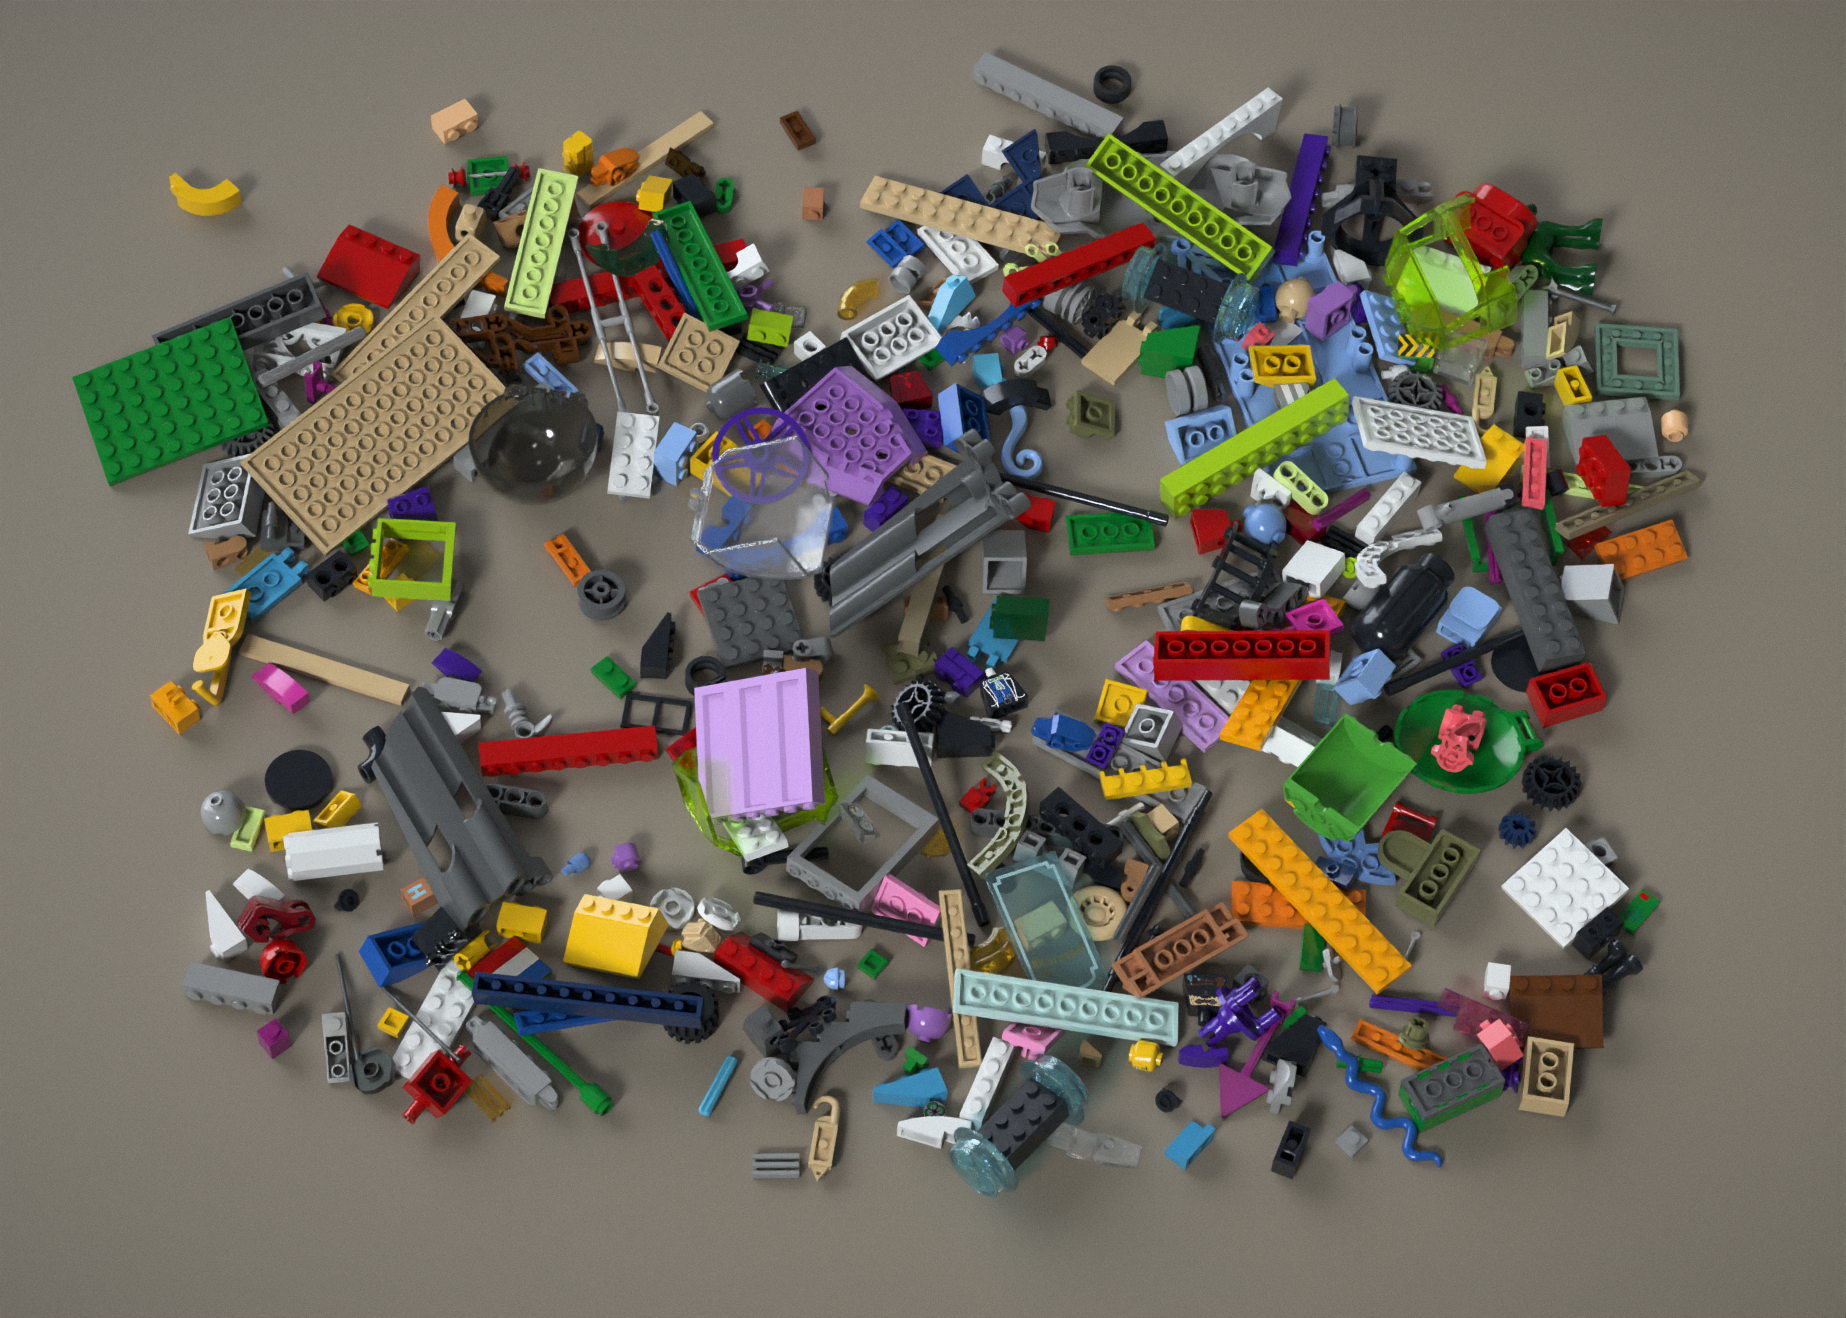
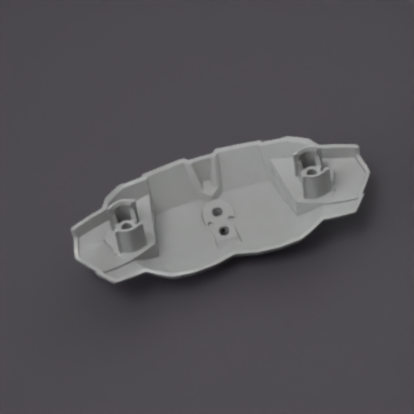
M1178 151L1142 155L1140 152L1137 153L1159 168L1162 162ZM1214 154L1187 186L1188 189L1243 227L1271 226L1281 216L1282 210L1291 199L1286 182V172L1256 166L1255 163H1251L1248 159L1233 154ZM1089 159L1077 160L1067 165L1063 173L1051 175L1036 180L1033 183L1034 190L1031 209L1046 222L1047 226L1059 234L1088 233L1096 239H1102L1114 232L1122 231L1132 225L1143 222L1156 237V241L1173 242L1177 238L1182 237L1161 221L1157 223L1154 216L1092 174V169L1085 167Z

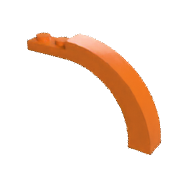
M442 184L431 201L428 213L430 245L438 263L454 248L447 232L450 220L456 209L460 206L459 193ZM489 271L476 286H482L494 295L506 298L509 281Z

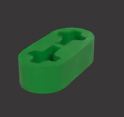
M721 178L716 182V212L726 214L732 209L734 182L729 178ZM723 186H727L726 192H723ZM722 200H725V205H721Z

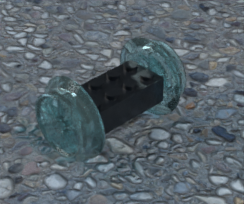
M1163 243L1157 244L1154 248L1145 245L1138 248L1128 265L1122 285V298L1133 303L1135 313L1144 312L1149 304L1154 302L1215 325L1214 341L1217 344H1221L1226 338L1236 342L1243 338L1252 322L1259 298L1258 287L1247 284L1246 274H1238L1231 284L1228 285L1166 262L1167 247Z
M1044 1055L1037 1062L1024 1061L1020 1066V1074L1025 1084L977 1132L966 1127H959L954 1131L955 1144L948 1151L950 1162L962 1179L982 1195L994 1198L1002 1190L1006 1192L1015 1191L1018 1188L1015 1170L1063 1122L1079 1125L1084 1121L1083 1108L1090 1100L1088 1090L1070 1067L1053 1056Z

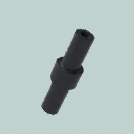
M950 585L944 586L942 590L948 599L951 611L956 613L961 624L966 623L968 617L962 608L961 600L955 596Z
M1197 848L1192 859L1187 862L1184 868L1185 873L1179 883L1181 887L1187 888L1193 875L1197 874L1200 868L1199 863L1205 853L1202 848Z

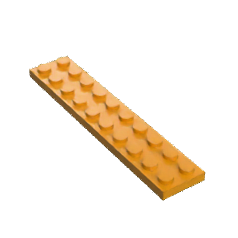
M1307 595L1306 600L1300 607L1321 599ZM1324 595L1321 599H1325L1337 617L1340 618L1346 608V601ZM1288 622L1283 629L1290 627ZM1252 680L1220 732V740L1261 751L1303 680Z
M1263 809L1257 811L1228 833V838L1269 879L1377 995L1411 970L1412 965Z

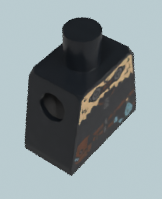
M1184 974L1182 988L1187 1014L1198 1017L1199 1026L1204 1027L1212 1020V1017L1217 1016L1222 1005L1217 997L1216 990L1221 986L1226 987L1227 975Z

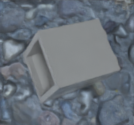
M993 530L984 536L981 541L982 593L1025 594L1027 569L1025 530Z
M1615 565L1564 566L1563 574L1560 575V586L1571 615L1619 624L1625 588Z

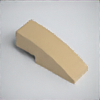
M1573 311L1554 317V326L1549 327L1547 360L1567 354L1574 346L1581 321Z
M631 342L607 343L614 368L635 372L636 368L639 369ZM600 343L594 363L607 366ZM637 343L644 370L656 373L662 347Z

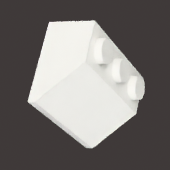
M1281 716L1263 746L1262 751L1269 754L1273 753L1279 756L1278 759L1285 764L1291 763L1298 767L1320 743L1322 738Z

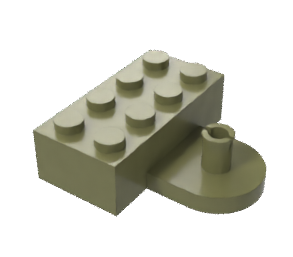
M1444 829L1440 830L1432 844L1407 831L1396 830L1382 837L1379 842L1377 855L1380 863L1387 870L1407 880L1398 893L1395 907L1434 928L1475 867L1481 850Z

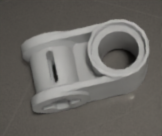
M828 637L797 640L793 644L792 661H802V658H804L803 662L818 660L823 666L834 661L831 640Z

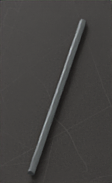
M335 954L356 1062H359L360 1055L340 955Z
M385 986L382 987V991L458 1063L461 1062V1059Z

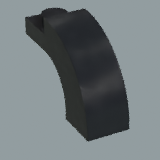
M1031 379L1003 381L988 387L979 394L985 399L986 412L998 416L1007 409L1018 405L1030 406L1045 411L1052 407L1048 389L1037 387L1036 380Z

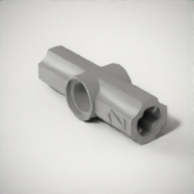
M452 578L450 601H433L431 617L424 631L430 640H442L450 621L455 619L458 601L464 589V584L458 579Z

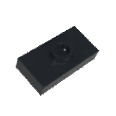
M762 932L752 936L749 942L751 946L780 964L783 960L795 963L798 957L796 953L783 946L784 944L780 940L770 938Z

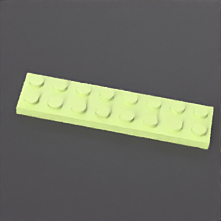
M538 168L504 311L545 319L578 184V176Z

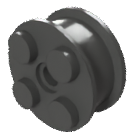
M1341 104L1335 106L1332 145H1335L1336 148L1339 145L1352 146L1355 149L1358 105L1355 108L1341 107Z
M599 569L587 573L580 580L577 588L578 604L581 611L587 617L595 620H608L621 613L625 606L626 598L625 585L619 575L610 570Z

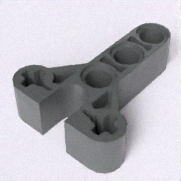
M1284 581L1263 603L1247 599L1243 600L1239 607L1241 625L1253 628L1252 631L1280 629L1281 625L1286 621L1285 613L1299 608L1306 600L1307 587Z

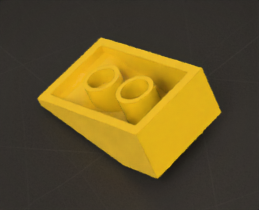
M1310 345L1249 346L1248 350L1254 383L1271 388L1276 384L1307 383L1310 391L1313 390L1316 375Z
M1495 424L1480 438L1487 460L1485 469H1473L1461 465L1454 474L1455 479L1478 494L1496 489L1499 485H1502L1524 461V444Z

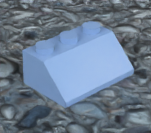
M1223 404L1165 421L1169 443L1181 465L1187 464L1237 435L1231 407Z

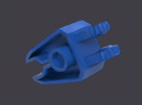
M1060 714L1054 715L1052 719L1040 717L1035 719L1034 726L1031 729L1032 735L1047 740L1046 745L1049 748L1075 752L1090 749L1095 733L1086 723Z

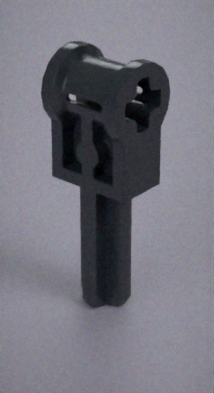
M510 166L496 189L493 187L489 188L477 206L485 209L486 216L491 218L493 222L500 219L499 212L510 201L507 193L520 175V170L514 166Z

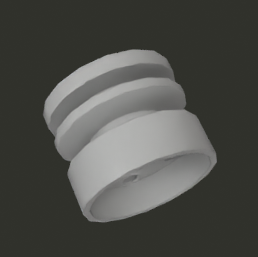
M1083 281L1046 295L1043 306L1055 315L1061 313L1062 319L1068 320L1072 325H1077L1082 321L1085 312L1090 310L1096 296V288L1088 286Z

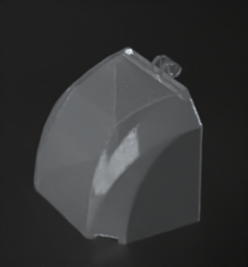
M798 436L726 450L705 470L701 491L694 488L690 490L691 499L688 500L687 507L691 511L696 512L691 541L718 566L734 574L750 578L792 580L809 578L814 574L821 573L835 504L834 497L829 496L827 488L828 472Z

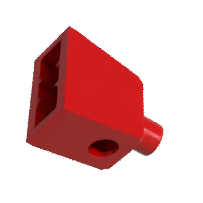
M1224 509L1191 510L1190 524L1198 555L1221 549L1225 539L1223 534L1228 525L1232 527L1236 521L1238 523L1237 532L1239 533L1242 532L1241 521H1229L1227 512Z

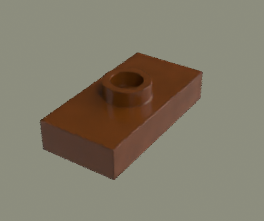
M798 111L780 117L781 126L797 150L816 144V138Z

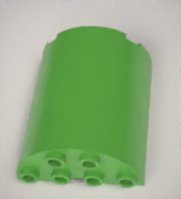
M1347 713L1341 717L1283 784L1286 800L1293 803L1295 806L1294 813L1308 827L1330 840L1336 841L1339 838L1343 839L1344 842L1351 841L1417 765L1411 756L1403 754L1390 742L1383 743L1379 741V736L1374 730L1366 728L1357 718L1351 717Z

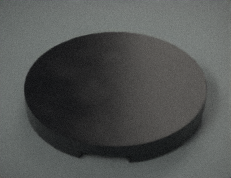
M292 750L281 754L271 762L266 770L264 781L266 792L273 803L288 808L290 811H304L319 805L323 801V798L328 794L332 786V775L329 765L320 755L307 750Z

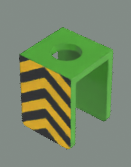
M1398 335V357L1415 358L1416 363L1411 368L1409 367L1411 372L1416 373L1419 370V373L1427 372L1431 374L1435 359L1434 336Z

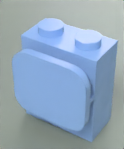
M1466 586L1459 591L1450 603L1449 609L1439 620L1436 633L1456 645L1461 643L1465 650H1469L1480 645L1498 622L1502 607L1487 595L1473 587Z

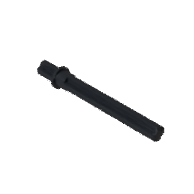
M1039 308L1027 311L1032 318L1052 335L1056 336L1058 340L1081 359L1089 352L1088 349Z

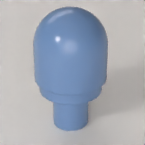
M578 853L567 861V866L561 869L563 875L568 876L571 873L579 874L590 866V857L586 853Z

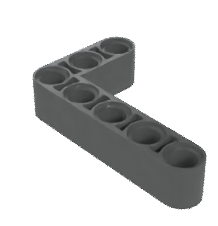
M489 784L486 786L492 797H497L494 800L502 814L540 819L547 813L546 796L540 791L500 784Z

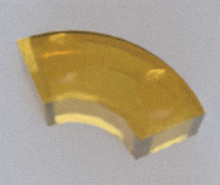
M1010 926L993 928L992 934L985 942L970 947L971 971L999 975L1011 966L1020 950ZM1013 926V928H1014V930H1015V933H1016V935H1017V937H1018V940H1019V942H1020V939H1019V936H1018V933H1017V930H1016V926Z

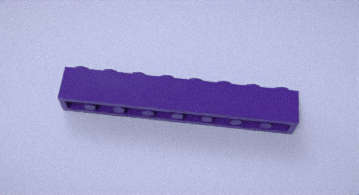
M1304 133L1289 189L1291 199L1284 208L1274 246L1276 252L1273 255V263L1297 267L1299 259H1303L1305 247L1302 246L1307 244L1308 232L1306 231L1311 229L1312 217L1310 215L1315 214L1316 203H1314V200L1319 198L1320 188H1318V185L1322 186L1323 174L1321 173L1326 171L1327 159L1325 157L1330 156L1331 145H1328V136Z

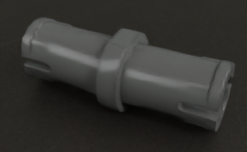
M1002 176L999 181H995L990 189L984 193V199L989 203H993L998 197H1002L1006 190L1012 186V178L1010 176Z

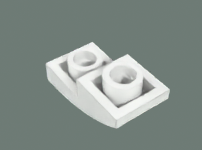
M247 869L233 883L248 900L254 895L279 901L284 897V894L277 887L250 869Z

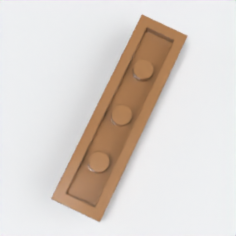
M1184 581L1104 597V604L1109 610L1117 612L1124 610V607L1127 606L1137 608L1145 606V603L1148 602L1163 603L1168 598L1174 597V599H1178L1188 594H1193L1192 586Z

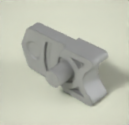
M1330 948L1323 950L1325 961L1322 963L1323 967L1328 969L1329 977L1334 982L1341 980L1339 967L1342 961L1341 956L1337 952L1333 953Z

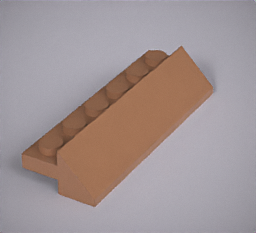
M1221 902L1208 910H1203L1134 949L1132 953L1114 962L1112 968L1122 981V988L1138 999H1141L1248 938L1249 934L1237 917L1234 919L1224 903Z

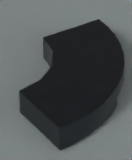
M1077 850V853L1086 856L1083 872L1093 879L1094 883L1111 888L1114 891H1121V868L1109 864L1105 869H1102L1099 865L1093 864L1083 851Z

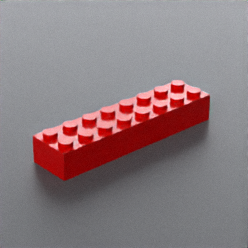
M1330 630L1155 632L1153 657L1155 681L1330 680Z

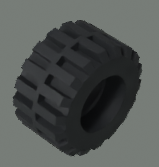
M690 980L685 981L683 985L681 982L677 983L676 988H669L668 993L704 997L705 1012L702 1029L663 1025L665 1031H668V1035L671 1038L676 1036V1041L678 1042L685 1040V1044H690V1041H695V1044L700 1043L701 1038L706 1040L709 1038V1034L713 1035L715 1027L719 1023L718 998L715 997V992L713 990L709 991V986L706 984L701 986L699 981H695V984H692Z

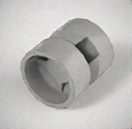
M907 255L889 275V284L897 292L909 294L916 285V282L925 274L926 269L920 260Z

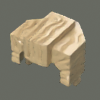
M699 918L695 923H687V926L684 927L685 929L681 933L684 936V941L681 944L687 952L699 953L712 960L714 952L724 942L720 930L704 918Z

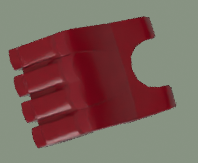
M254 895L249 899L248 904L237 921L239 928L251 937L254 942L268 943L277 939H283L292 933L311 930L315 925L316 918L308 903L304 900L279 901ZM309 917H310V920H309L308 923H306V924H300L301 922L307 921V920L309 919ZM267 918L279 922L272 931H270V923Z

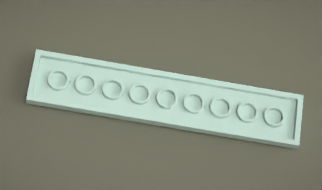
M956 969L953 1013L1135 1041L1144 1040L1174 1047L1178 1043L1177 1002L1145 997L1138 999L1132 995Z

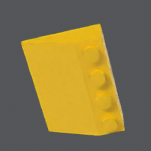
M584 894L574 912L563 963L639 979L669 924L659 908Z

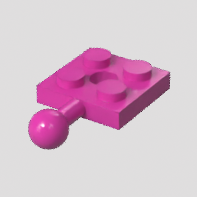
M1321 599L1286 612L1285 618L1290 627L1282 630L1278 628L1270 630H1330V636L1343 632L1344 625L1326 600Z

